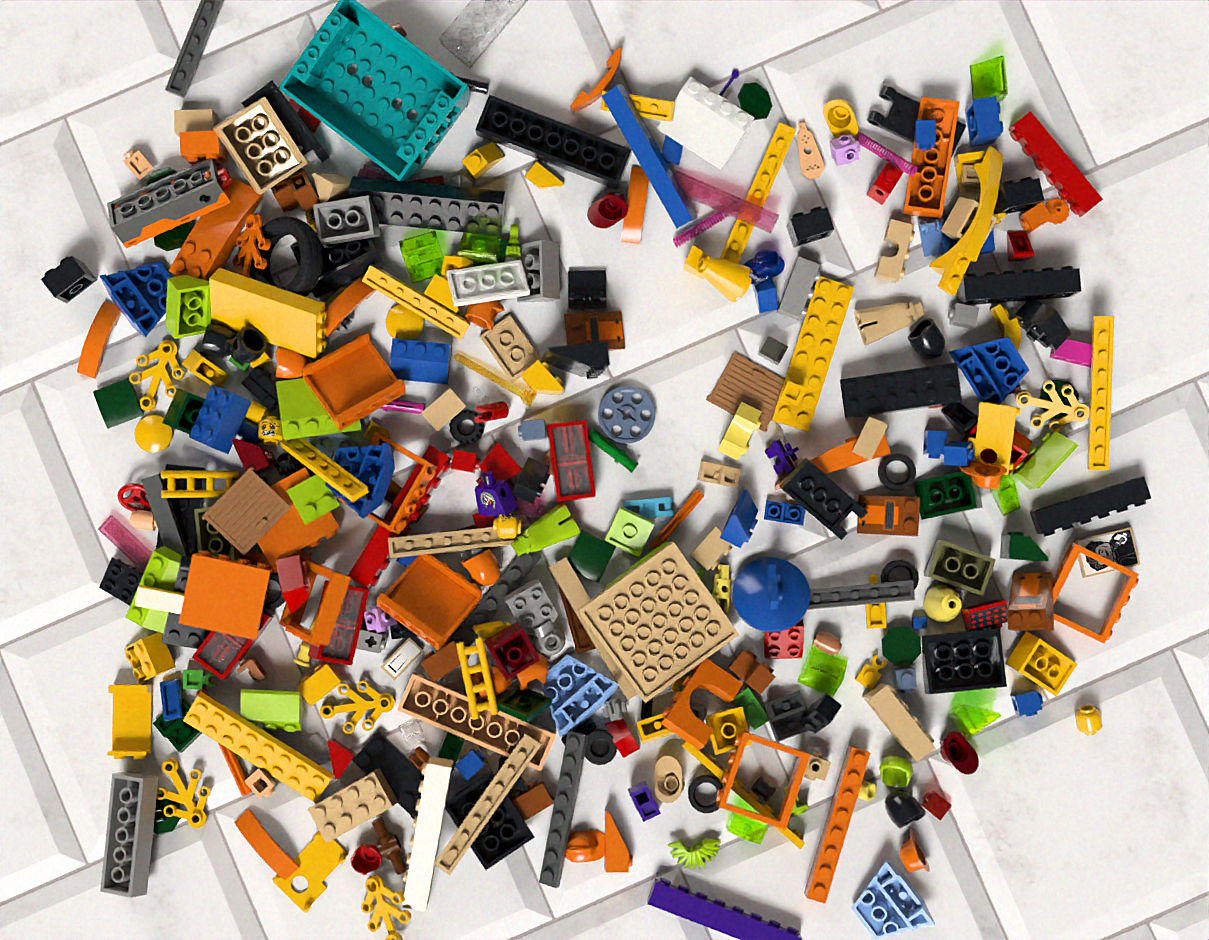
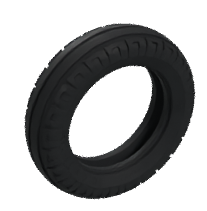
M279 217L270 220L262 226L264 237L271 241L270 248L267 251L259 249L257 237L255 241L261 257L267 260V266L263 270L256 268L254 258L252 257L249 275L254 280L280 288L274 283L270 273V257L276 243L282 237L292 235L297 240L300 248V266L291 283L280 289L307 297L314 289V286H316L322 271L323 251L320 240L312 227L303 220L295 217Z

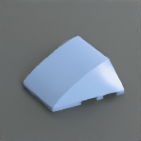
M568 654L549 670L544 685L539 681L544 696L551 698V706L549 707L560 737L582 725L609 701L619 684Z
M887 860L852 906V910L875 940L896 935L902 931L916 930L918 927L935 925L924 899L904 873Z

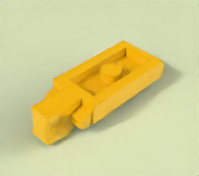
M877 574L869 575V584L878 583ZM885 603L865 605L867 629L887 628Z

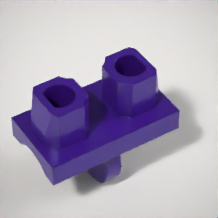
M780 439L772 442V445L765 450V453L769 459L778 455L781 462L773 466L776 474L790 473L795 469L793 462L798 459L795 455V452L799 450L798 447L792 449L790 443L783 446Z

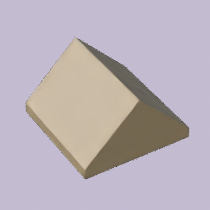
M312 174L320 203L349 199L348 188L351 182L350 179L341 174Z
M449 388L421 414L438 432L462 411L466 405Z

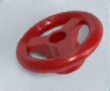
M127 484L118 491V501L127 510H151L142 484ZM131 489L130 495L123 497L124 493ZM129 503H140L144 507H136L130 505Z

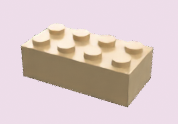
M879 683L872 691L870 690L863 696L864 700L907 755L914 761L919 762L935 749V746L932 744L934 739L928 732L921 730L922 724L916 717L908 713L910 709L905 702L896 698L898 694L891 685Z
M378 768L308 808V811L325 842L328 843L390 809L398 800L381 769Z

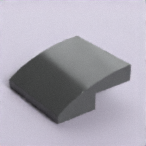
M800 691L765 703L768 720L776 742L809 731L800 722L807 709Z

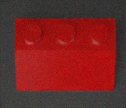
M978 421L970 427L961 441L968 442V437L976 438ZM1015 429L1010 462L1014 463L1013 470L1028 454L1033 442ZM990 448L982 450L980 454L982 461L992 464L997 460V454L994 450Z

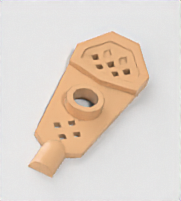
M805 122L798 123L800 132L797 134L801 174L809 180L819 178L825 168L824 162L812 132L807 130ZM805 148H810V149H811V153H810V154H806V153L804 152V149H805Z

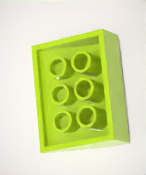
M303 378L276 381L284 440L361 430V422L358 420L339 431Z
M165 546L154 550L139 585L173 591L182 555ZM137 589L125 618L141 627L163 633L168 612L136 606Z

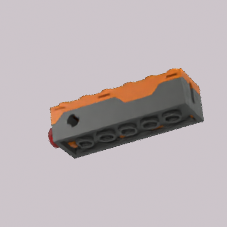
M209 158L108 202L111 229L123 245L129 248L215 209L224 207L231 203L228 192L232 182L231 175L226 168L218 167L214 160Z

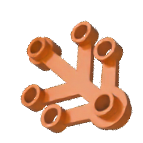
M259 214L247 217L245 223L246 230L236 239V245L242 247L238 254L234 255L232 260L235 266L244 265L243 272L240 271L237 274L251 279L252 277L249 275L252 257L254 258L256 268L263 270L267 266V260L261 257L258 247L267 251L271 246V241L263 235V220ZM256 237H257V239H258V247H257L256 242H255V241H256Z

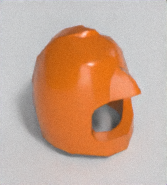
M500 300L469 304L466 308L465 317L481 328L493 330L496 315L499 312L505 311Z
M280 346L276 349V377L284 380L303 378L301 369L308 363H311L309 357Z
M490 550L471 559L461 560L463 567L467 568L472 576V579L469 581L471 584L475 583L481 587L493 586L500 579L499 563Z
M535 651L540 661L517 674L521 684L519 687L521 691L526 690L527 683L534 679H538L543 685L545 684L546 676L549 672V661L544 654Z
M491 665L489 668L495 696L498 697L510 688L511 678L506 681L498 666ZM482 671L471 674L472 681L475 684L484 683ZM486 690L480 691L481 699L488 700Z

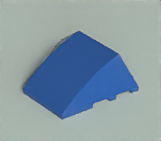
M161 262L138 266L132 270H121L115 274L100 275L113 302L132 327L146 338L166 313L168 278H171V275Z
M1009 337L948 352L978 396L979 402L1001 404L1029 371V368Z
M386 443L378 446L338 448L334 462L368 487V493L352 502L327 482L325 485L364 519L381 506L395 469L391 446Z

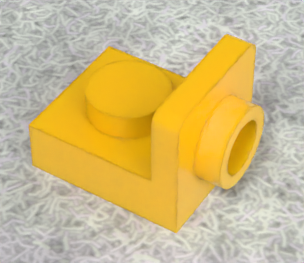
M444 256L441 274L446 276V271L473 267L474 261L464 257Z

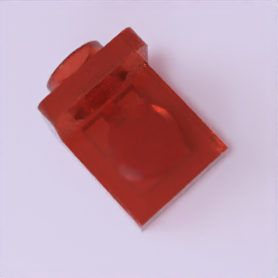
M934 790L927 792L923 796V803L921 804L940 821L952 806Z

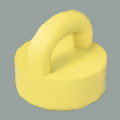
M862 780L858 797L871 801L876 794V785L873 782Z

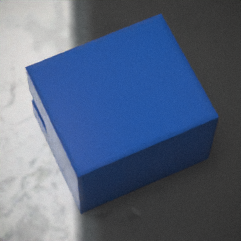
M912 617V628L927 629V617Z

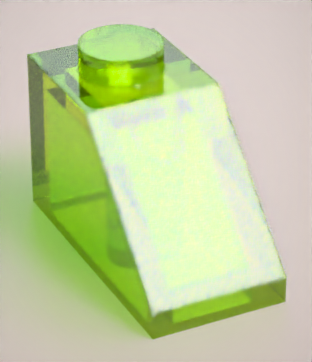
M1009 474L1002 475L1000 487L989 490L1001 514L1005 516L1019 509L1020 503L1014 480Z
M732 812L725 826L728 832L759 845L769 828L752 818Z

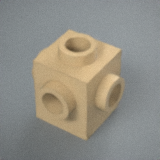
M813 751L810 754L804 777L813 781L816 778L825 781L831 762L824 759L823 754Z

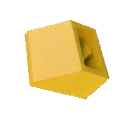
M537 360L521 374L522 379L536 394L563 395L565 393L564 383L558 376L554 378L551 375V368L545 362L541 363Z
M160 632L142 638L124 648L126 658L132 666L133 675L139 684L176 667L167 644L162 643L163 635Z

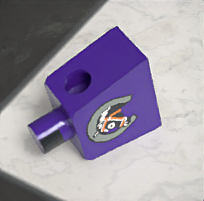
M492 471L481 474L483 482L474 489L479 515L498 516L503 514L507 516L518 509L514 496L505 480H495Z

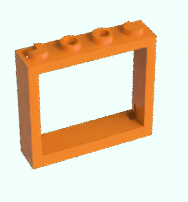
M375 432L368 445L378 446L388 443L395 450L423 465L422 470L391 523L374 512L367 516L389 531L399 534L405 528L410 514L414 512L419 498L425 493L428 482L434 477L437 466ZM339 497L337 498L338 500L347 505V503L343 499Z
M1071 542L1052 579L1053 605L1079 553L1128 575L1099 634L1053 613L1054 620L1105 643L1112 635L1113 631L1111 629L1114 623H1117L1121 617L1120 611L1122 607L1126 606L1129 602L1131 589H1134L1138 584L1139 579L1137 577L1139 574Z
M301 558L302 562L306 561L308 573H305V575L309 578L311 588L308 589L309 596L317 574L330 580L313 630L300 624L309 597L292 613L286 604L279 624L286 627L285 631L300 637L301 640L307 641L309 644L320 647V644L328 646L351 577L320 563Z
M741 730L734 740V745H736L734 753L731 752L727 763L730 764L728 771H724L721 782H723V786L716 793V804L719 808L786 830L810 754ZM747 740L797 756L777 820L726 803Z

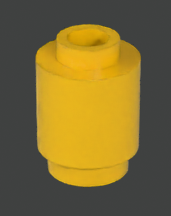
M251 400L245 418L259 424L261 420L266 419V416H270L271 413L268 407Z

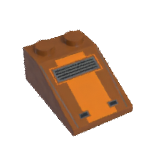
M621 311L564 314L567 345L607 341L608 351L625 349Z
M858 495V503L868 513L862 519L857 516V533L918 536L920 497Z
M1052 572L1013 573L1007 610L1008 630H1054Z

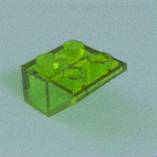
M435 230L399 241L401 254L412 284L433 278L435 274L441 275L444 256Z

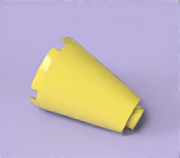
M939 584L927 591L923 607L929 618L936 622L946 623L954 620L959 615L962 608V599L958 591L952 586Z

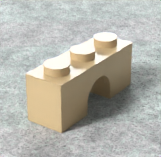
M893 219L889 221L884 241L894 245L896 255L894 257L881 256L879 258L874 275L875 278L894 283L903 278L905 273L903 263L904 260H908L910 249H907L908 244L913 241L915 231H912V224Z

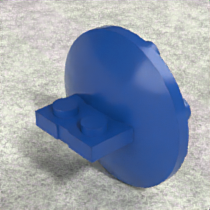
M767 557L752 561L738 573L733 585L732 599L736 612L749 626L764 632H781L795 626L804 617L810 602V588L806 577L795 565L780 558Z

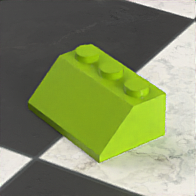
M188 275L168 278L165 327L174 339L204 334L207 325L211 324L209 281Z
M1057 431L1047 432L1040 439L1042 443L1038 447L1034 446L1027 454L1029 457L1025 461L1022 460L1016 466V471L1013 475L1029 490L1040 488L1079 445Z
M241 689V717L260 729L268 731H302L305 709L300 692Z

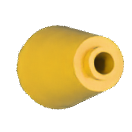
M706 256L699 261L697 266L699 268L698 272L731 302H736L738 296L742 298L752 281L749 275L753 271L745 265Z

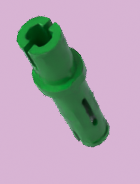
M594 428L588 434V440L615 459L614 462H619L631 473L636 469L639 463L629 457L625 450L615 446Z

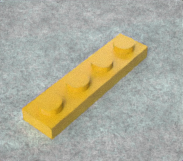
M608 90L602 91V95L608 92ZM628 94L641 117L673 121L675 101ZM602 98L601 110L610 111Z

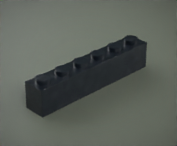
M1142 476L1030 512L1036 533L1043 534L1045 537L1055 534V530L1062 528V531L1073 528V524L1080 522V525L1092 522L1091 518L1096 516L1099 519L1110 516L1109 512L1114 510L1117 513L1128 510L1127 506L1132 504L1135 507L1147 504L1146 500L1152 497L1145 477Z

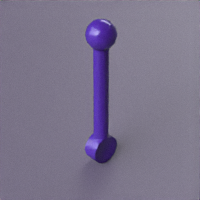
M738 71L732 72V77L719 93L720 96L725 93L733 80L739 77Z

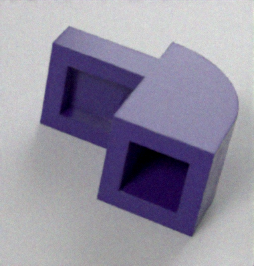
M646 781L628 788L629 795L643 822L661 814Z

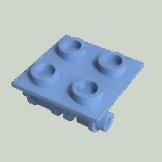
M942 215L940 219L924 218L917 220L924 257L941 254V237H948L941 229L949 215Z

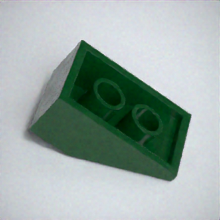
M962 471L913 482L916 497H920L919 511L921 520L983 508L979 487L973 482L972 475Z

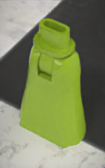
M560 502L527 527L521 535L517 536V540L511 543L517 556L542 550L580 534L574 519L568 520L571 514L565 504Z

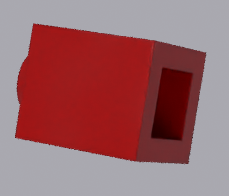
M454 450L451 469L475 474V470H479L481 459L478 458L476 453Z

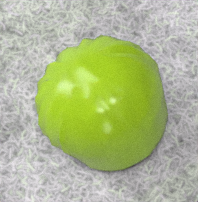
M885 757L879 766L881 781L892 787H906L913 775V767L905 757Z

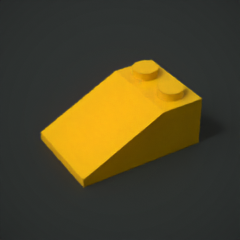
M1027 631L1005 663L1056 697L1077 666L1075 662Z

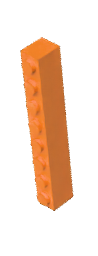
M848 745L804 891L808 899L826 904L871 754L867 750Z

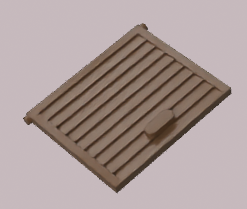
M734 353L710 397H707L706 400L732 415H735L741 402L762 411L759 418L762 422L758 429L766 433L768 430L766 428L772 419L784 380Z
M252 467L201 517L203 520L206 519L243 555L291 508L253 472L254 469Z

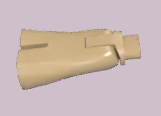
M912 302L895 303L854 311V317L865 346L917 321V318L924 317V311L920 302L914 304Z

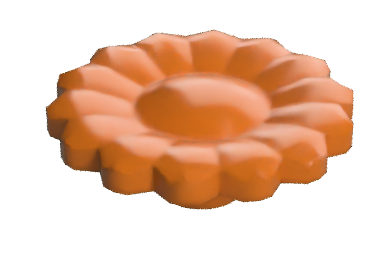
M1056 198L1046 203L1045 206L1053 217L1049 223L1061 224L1067 220L1070 209L1064 200Z

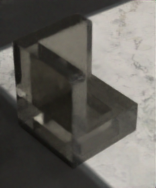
M768 336L758 355L778 366L789 346Z

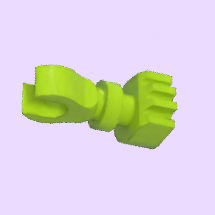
M511 224L510 240H508L509 246H506L505 254L509 258H519L521 256L520 241L518 240L519 224Z

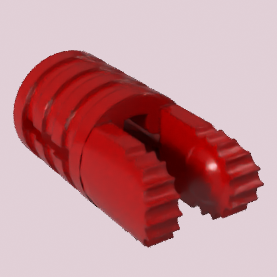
M504 401L478 405L476 410L483 412V414L475 416L474 421L475 423L506 418L509 414L508 406Z

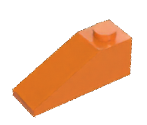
M605 810V873L629 872V867H632L633 864L632 855H629L628 849L609 810Z

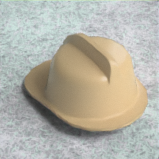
M663 756L655 765L654 790L660 801L673 803L684 790L685 781L679 761L671 756Z

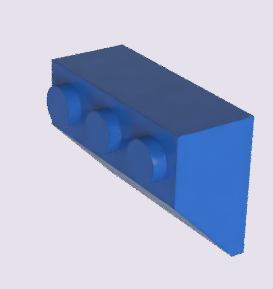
M392 338L391 371L398 380L448 385L452 346L443 343Z

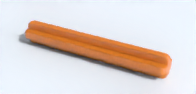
M695 490L649 544L652 550L665 542L702 500L704 494L700 490Z

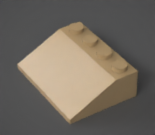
M265 97L213 127L256 194L261 195L308 164Z

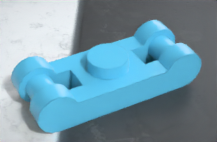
M673 497L623 501L624 507L633 512V506H639L640 513L637 514L645 518L675 515L674 510H672ZM664 503L665 511H659L658 504Z

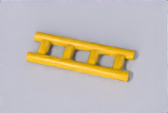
M239 470L161 471V478H167L168 490H161V498L222 497L233 486V478L240 477ZM175 478H187V490H175ZM195 478H206V490H195ZM214 478H225L226 490H214Z
M483 637L476 638V645L465 647L464 642L456 643L472 719L480 718L479 712L488 709L491 710V715L499 713ZM478 652L480 664L469 666L467 655ZM482 671L484 683L473 685L471 674ZM486 690L488 702L477 704L475 693Z

